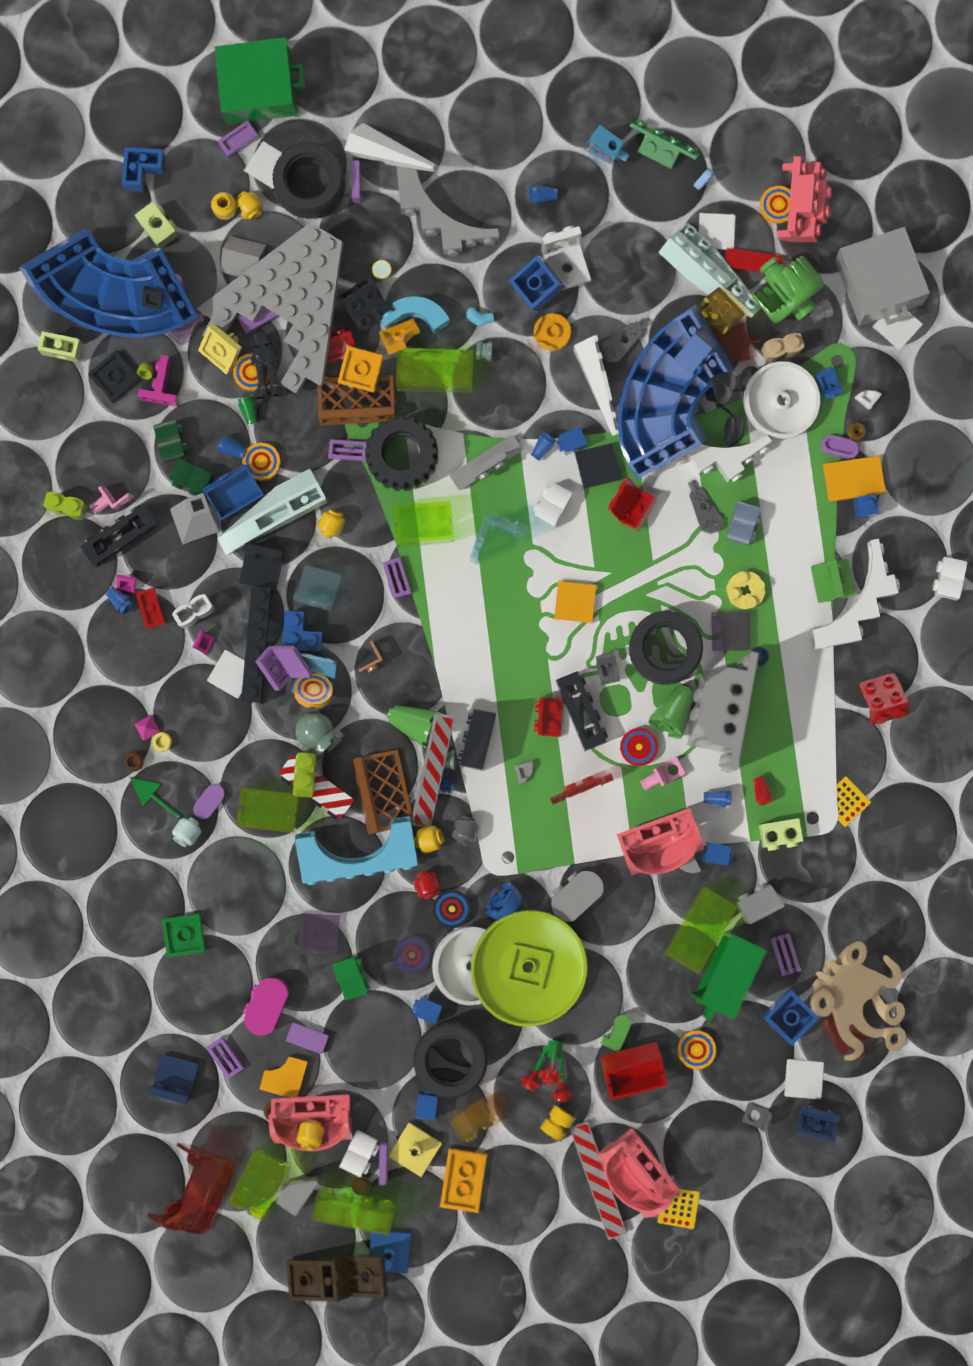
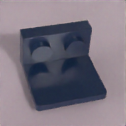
M162 1054L153 1085L150 1086L148 1095L187 1104L190 1100L199 1064Z

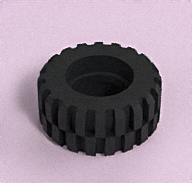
M399 415V418L394 419L392 416L386 422L381 421L376 429L373 428L371 436L368 437L366 442L365 455L368 468L378 483L381 482L388 489L389 487L393 488L394 491H400V489L411 491L410 488L414 487L417 489L421 487L423 482L426 483L430 479L431 474H434L436 470L435 467L438 464L436 438H434L433 432L430 428L426 427L425 423L416 421L414 417L405 418V415ZM395 438H410L417 443L420 449V457L417 464L408 470H395L385 461V447Z

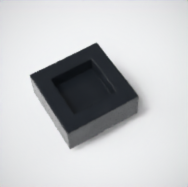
M144 286L142 306L161 310L163 307L164 289Z

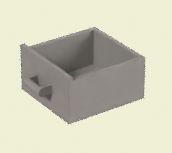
M905 227L840 248L835 258V263L859 327L883 318L886 325L909 318L907 310L922 306L930 294ZM901 312L903 313V315L892 319L889 317Z

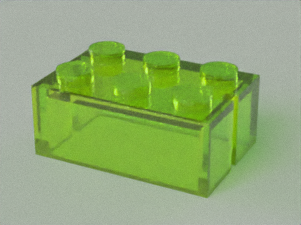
M451 501L393 506L397 547L454 542Z
M241 788L239 805L245 807L244 810L238 809L236 826L296 833L298 816H295L294 813L299 812L300 797L294 796L291 793Z
M256 1147L228 1204L242 1211L249 1205L250 1208L247 1214L263 1221L292 1164L277 1156L275 1159H272L273 1154Z

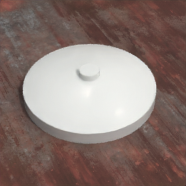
M774 362L762 367L750 378L744 392V408L749 421L758 431L772 438H790L804 432L814 422L820 407V393L814 378L804 368L791 362Z
M463 927L449 933L440 942L433 957L432 971L437 987L447 998L463 1005L481 1004L474 990L471 978L472 955L478 940L486 931L479 927Z

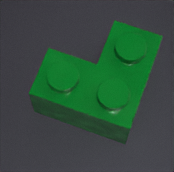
M356 955L332 964L345 1001L368 993L370 984L368 978H364L362 971L365 970L362 959H358Z

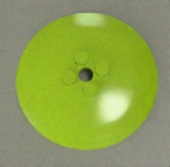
M536 910L514 912L494 922L478 940L471 960L473 987L483 1006L498 1019L517 1026H539L552 1022L565 1014L579 998L587 975L586 954L577 934L560 918ZM525 962L533 963V968L530 971L523 970Z

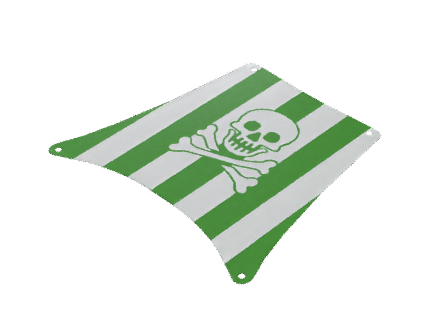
M842 343L832 344L800 365L809 372L816 384L817 381L814 374L832 366L839 385L843 387L844 391L832 399L826 398L820 393L819 411L811 426L794 437L784 439L769 437L772 440L770 445H768L770 448L761 455L759 452L753 456L754 460L747 465L742 463L745 468L742 472L743 476L735 482L730 480L727 483L715 464L710 472L698 474L686 456L684 457L686 460L678 466L673 464L670 467L667 463L637 480L621 449L619 435L612 436L611 432L585 435L584 438L587 443L585 449L612 443L621 480L584 490L575 454L572 453L565 456L564 452L559 451L555 442V446L538 461L530 455L538 439H516L522 447V452L506 461V465L498 470L495 468L489 472V476L482 480L479 478L461 491L458 490L450 478V474L506 438L463 434L426 425L433 432V436L437 441L438 464H436V470L434 474H431L430 479L426 483L423 482L421 487L417 489L415 487L410 488L411 491H405V489L394 491L393 488L389 487L388 489L384 487L381 482L378 483L368 468L367 462L362 461L370 475L395 539L435 664L447 715L455 717L452 737L457 757L459 751L464 750L465 743L462 742L464 731L468 732L470 724H466L469 712L473 713L474 709L496 713L483 771L460 766L472 816L479 825L477 837L482 861L490 873L500 876L522 874L624 856L617 834L690 808L703 845H705V842L725 844L761 841L759 825L797 818L800 820L802 837L822 835L834 829L838 820L833 647L813 650L810 631L833 623V601L817 602L811 566L835 559L837 501H828L823 464L840 462L841 458L825 454L821 449V441L828 435L843 437L845 415L856 369L855 355L848 346ZM840 355L843 357V365L840 367L833 366L831 362L833 356ZM744 398L725 405L736 416H741L745 424L741 439L733 447L747 445L766 436L758 431L749 421L744 408ZM360 404L363 408H368L370 406L367 404ZM718 408L694 416L706 436V440L702 445L727 448L724 427L726 420L731 417L729 413L722 408ZM369 423L366 427H360L358 424H345L351 441L367 442L368 437L371 436V431L373 428L376 429L378 427V423ZM398 437L391 440L384 450L386 463L391 468L400 471L408 470L415 466L420 457V449L417 443L407 437ZM354 446V448L363 449V446ZM627 477L640 490L657 498L639 532L621 524L608 510L609 503L617 494L619 485ZM695 480L698 488L704 489L724 521L720 531L709 534L700 530L689 496L691 489L688 483ZM553 482L573 493L555 528L534 518L535 512H533L537 502H542L545 496L542 494L546 486H551ZM738 501L759 507V513H762L759 524H755L753 531H756L753 543L749 542L747 546L726 539ZM705 503L700 504V508L702 510H706L707 505ZM741 571L753 572L765 583L764 598L759 605L752 609L741 610L734 607L726 593L729 580ZM558 581L596 585L592 623L554 619ZM748 586L741 587L743 595L751 593ZM664 610L676 611L689 617L698 627L703 639V655L696 670L683 681L671 685L655 684L644 679L632 665L629 656V641L638 623L646 616ZM662 627L655 629L646 638L645 651L647 657L654 665L660 668L670 669L677 667L686 656L687 646L685 640L678 631L672 628ZM603 653H615L620 677L619 682L601 685L596 666V656ZM748 653H759L738 770L729 773L721 771L722 767H719V760L724 752L687 745L691 722L687 721L685 733L681 739L668 737V732L663 731L660 733L649 724L650 715L677 685L687 684L693 688L692 691L695 692L697 690L700 670L717 672L727 667L736 669L738 661ZM578 671L579 675L583 674L586 685H584L586 693H591L594 701L591 705L593 710H598L601 718L598 721L600 727H604L608 734V738H606L607 743L585 752L556 684V679ZM577 685L574 686L578 693L570 696L569 690L566 687L569 699H573L584 727L582 730L587 740L588 736L585 729L592 726L595 735L597 734L593 724L589 722L579 697L580 692ZM539 697L562 699L561 737L537 736L538 732H534V720H538V713L535 712V701H539ZM632 729H646L652 732L657 739L658 753L654 760L647 765H631L621 755L620 742L623 736ZM677 757L686 773L664 786L659 783L646 791L640 780L654 774L653 769ZM533 761V772L530 778L523 784H519L514 766ZM671 764L668 767V772L671 775L678 773V767L675 764ZM759 776H764L768 787L774 795L772 797L773 802L763 806H759L758 802H755L754 783L752 780ZM721 789L731 790V806L721 807L704 803V792ZM810 812H815L819 816V821L814 825L809 824L806 819ZM787 829L786 836L788 838H794V829ZM769 831L767 839H776L775 832ZM506 851H511L514 854V861L510 864H506L502 860V854Z

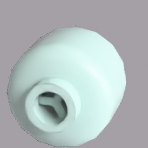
M191 817L189 819L181 818L172 830L173 840L183 847L193 845L201 834V829L198 826L199 822Z

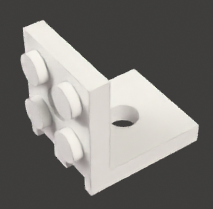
M569 226L558 233L552 231L545 234V237L542 238L541 250L543 257L566 287L564 289L591 282L580 246L581 230L579 226L575 228L574 226ZM570 264L573 270L565 273L562 270V266Z

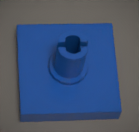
M372 1230L370 1256H385L386 1272L408 1274L411 1232Z

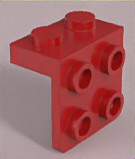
M627 477L619 485L618 492L611 499L608 510L621 524L639 532L657 498L640 490Z
M895 673L870 679L859 684V688L869 708V720L872 726L909 715V701Z

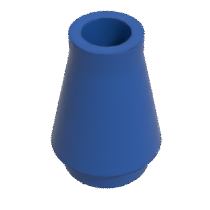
M534 185V187L529 188V200L535 204L557 200V188Z
M544 432L542 436H539L530 455L540 461L555 446L556 440Z
M224 435L216 448L220 450V453L242 459L246 448L242 447L231 437Z
M111 587L106 592V596L110 599L118 613L126 614L133 608L134 603L132 599L114 587Z
M721 789L704 792V803L721 807L731 806V790Z

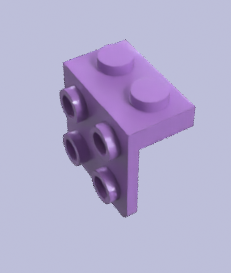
M268 646L255 661L274 690H281L290 678H310L312 675L308 664L304 662L299 650L294 646Z

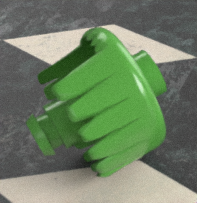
M804 256L796 258L797 262H791L790 268L785 267L783 264L780 265L777 262L779 259L773 257L760 268L761 274L764 272L767 276L765 280L773 291L766 286L763 288L764 294L759 291L757 295L753 294V298L773 323L782 322L792 313L799 321L816 307L811 297L823 288L824 281Z

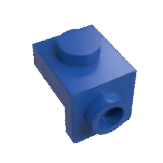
M832 366L814 374L820 393L824 397L832 399L844 391L843 387L839 385Z

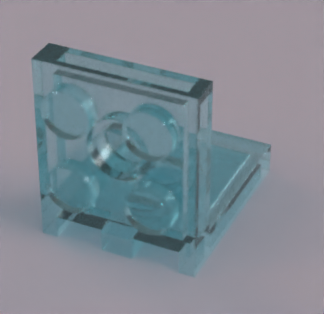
M485 513L470 555V562L478 564L490 529L526 541L529 528L526 527V524L515 521V523L509 522L505 516L497 515L495 517Z

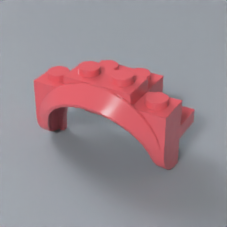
M801 156L793 158V163H783V171L792 173L788 227L787 230H777V238L787 242H818V236H821L822 224L827 223V218L831 215L829 199L832 198V187L829 186L827 181H823L826 180V169H824L820 162L805 163Z
M690 808L617 834L631 875L638 873L663 874L673 871L686 864L696 852L704 850V845Z
M350 1095L271 1099V1114H269L271 1139L274 1144L282 1143L293 1149L307 1151L301 1148L302 1145L296 1139L301 1123L309 1119L320 1122L325 1130L320 1147L313 1148L312 1151L327 1149L342 1140L352 1139Z
M633 1128L629 1129L617 1141L609 1143L597 1154L603 1163L606 1180L614 1194L629 1207L640 1211L644 1218L654 1217L663 1212L672 1204L671 1200L680 1192L679 1188Z

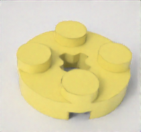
M741 571L729 580L726 587L730 603L741 610L756 607L764 598L765 583L753 572ZM748 586L751 593L743 595L741 587Z

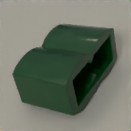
M174 419L153 425L162 462L166 464L186 458L188 447L186 441L182 442L181 435L184 434L181 423L178 424Z
M178 459L168 480L172 482V487L182 490V488L188 489L190 495L196 496L204 493L202 489L212 483L214 476L203 469Z

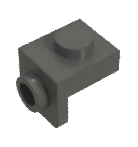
M603 653L596 656V666L601 685L619 682L620 677L615 653Z

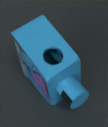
M601 125L593 132L583 149L608 164L614 159L624 164L629 157V154L621 149L624 142Z

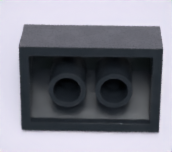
M474 709L473 713L469 712L466 723L470 724L468 732L464 731L462 742L465 743L464 750L459 751L457 761H460V766L483 771L496 713Z

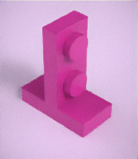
M161 355L160 360H157V378H154L152 383L154 391L139 389L138 397L140 400L178 407V397L165 394L171 365L169 356Z

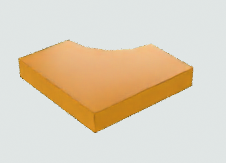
M414 319L379 332L388 354L405 349L408 340L420 333Z
M289 1056L281 1068L265 1070L260 1090L288 1098H297L308 1061Z

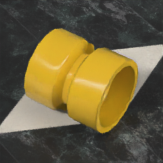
M554 1105L549 1113L550 1118L544 1120L540 1129L561 1142L567 1133L565 1129L570 1128L576 1118L561 1107Z

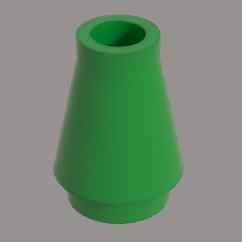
M253 396L238 399V407L247 425L257 423L256 400L253 399Z

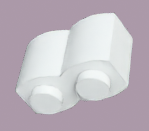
M553 482L551 486H546L542 494L545 497L542 502H537L533 512H535L534 518L555 528L573 493Z
M948 557L938 561L936 572H939L938 580H934L932 590L935 591L934 596L952 600L960 599L967 561Z
M205 594L193 598L189 604L178 607L172 615L181 628H188L194 625L199 618L209 616L215 608L210 599Z
M357 1130L340 1167L359 1177L363 1173L367 1174L371 1163L368 1161L371 1155L375 1157L380 1147L377 1145L378 1140Z

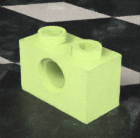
M151 202L135 214V217L158 248L162 249L178 237L175 231L178 228L171 219L167 221L164 217L166 213L160 205L156 207ZM157 221L162 222L159 228L153 227Z
M41 332L38 351L44 356L79 362L83 343L77 338Z

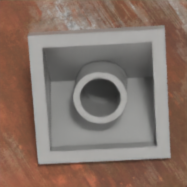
M229 236L222 249L220 272L239 277L263 259L266 245Z

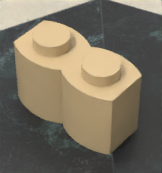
M792 333L786 335L783 339L774 338L768 340L761 350L765 362L771 363L780 360L782 357L798 355L803 350L804 343L800 333Z

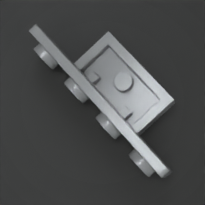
M511 435L451 473L450 478L458 490L461 491L479 478L482 480L489 476V472L495 468L496 470L506 465V461L522 452V447L514 435Z

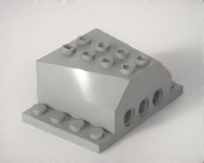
M750 652L740 659L736 669L727 667L717 672L700 670L698 687L693 695L692 703H694V708L690 710L688 722H691L687 745L724 752L719 760V767H722V772L729 773L738 770L759 654L756 652Z

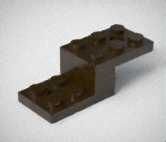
M335 1255L323 1260H286L289 1300L339 1302L349 1297L385 1298L388 1296L385 1256ZM366 1272L370 1274V1281L365 1277ZM304 1275L308 1278V1285L304 1283Z

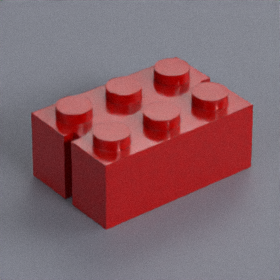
M657 1042L600 1056L610 1101L667 1087L662 1057Z

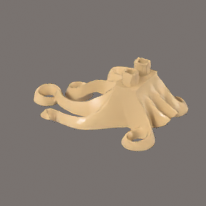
M862 942L850 944L840 953L836 960L826 961V965L823 968L824 973H816L821 979H816L813 983L815 992L811 999V1008L818 1016L826 1017L832 1012L842 1040L855 1050L853 1053L845 1055L844 1059L848 1061L857 1059L864 1049L863 1043L850 1032L849 1026L851 1024L869 1037H884L886 1047L890 1051L901 1049L906 1040V1033L902 1028L886 1027L875 1029L869 1026L864 1019L862 1008L868 999L872 1000L874 1008L880 1017L890 1025H897L902 1021L905 1015V1008L900 1002H892L886 1005L879 995L881 986L895 988L899 984L902 976L899 966L885 955L883 960L891 969L889 978L866 968L861 964L867 955L866 946ZM858 948L860 951L857 959H853L852 952ZM821 998H824L826 1001L824 1009L819 1007ZM892 1007H895L897 1009L896 1014L890 1018L889 1011ZM896 1033L898 1036L894 1044H891L890 1038Z

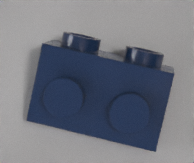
M803 1106L798 1114L795 1134L833 1144L836 1139L837 1125L841 1116L830 1110L821 1111L817 1110L814 1106Z

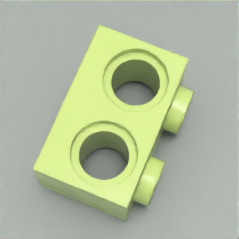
M799 818L759 825L762 848L768 847V851L780 849L779 845L787 844V848L799 846L798 842L803 841ZM788 828H792L795 831V836L792 839L786 836ZM769 831H773L776 834L774 842H770L767 839Z

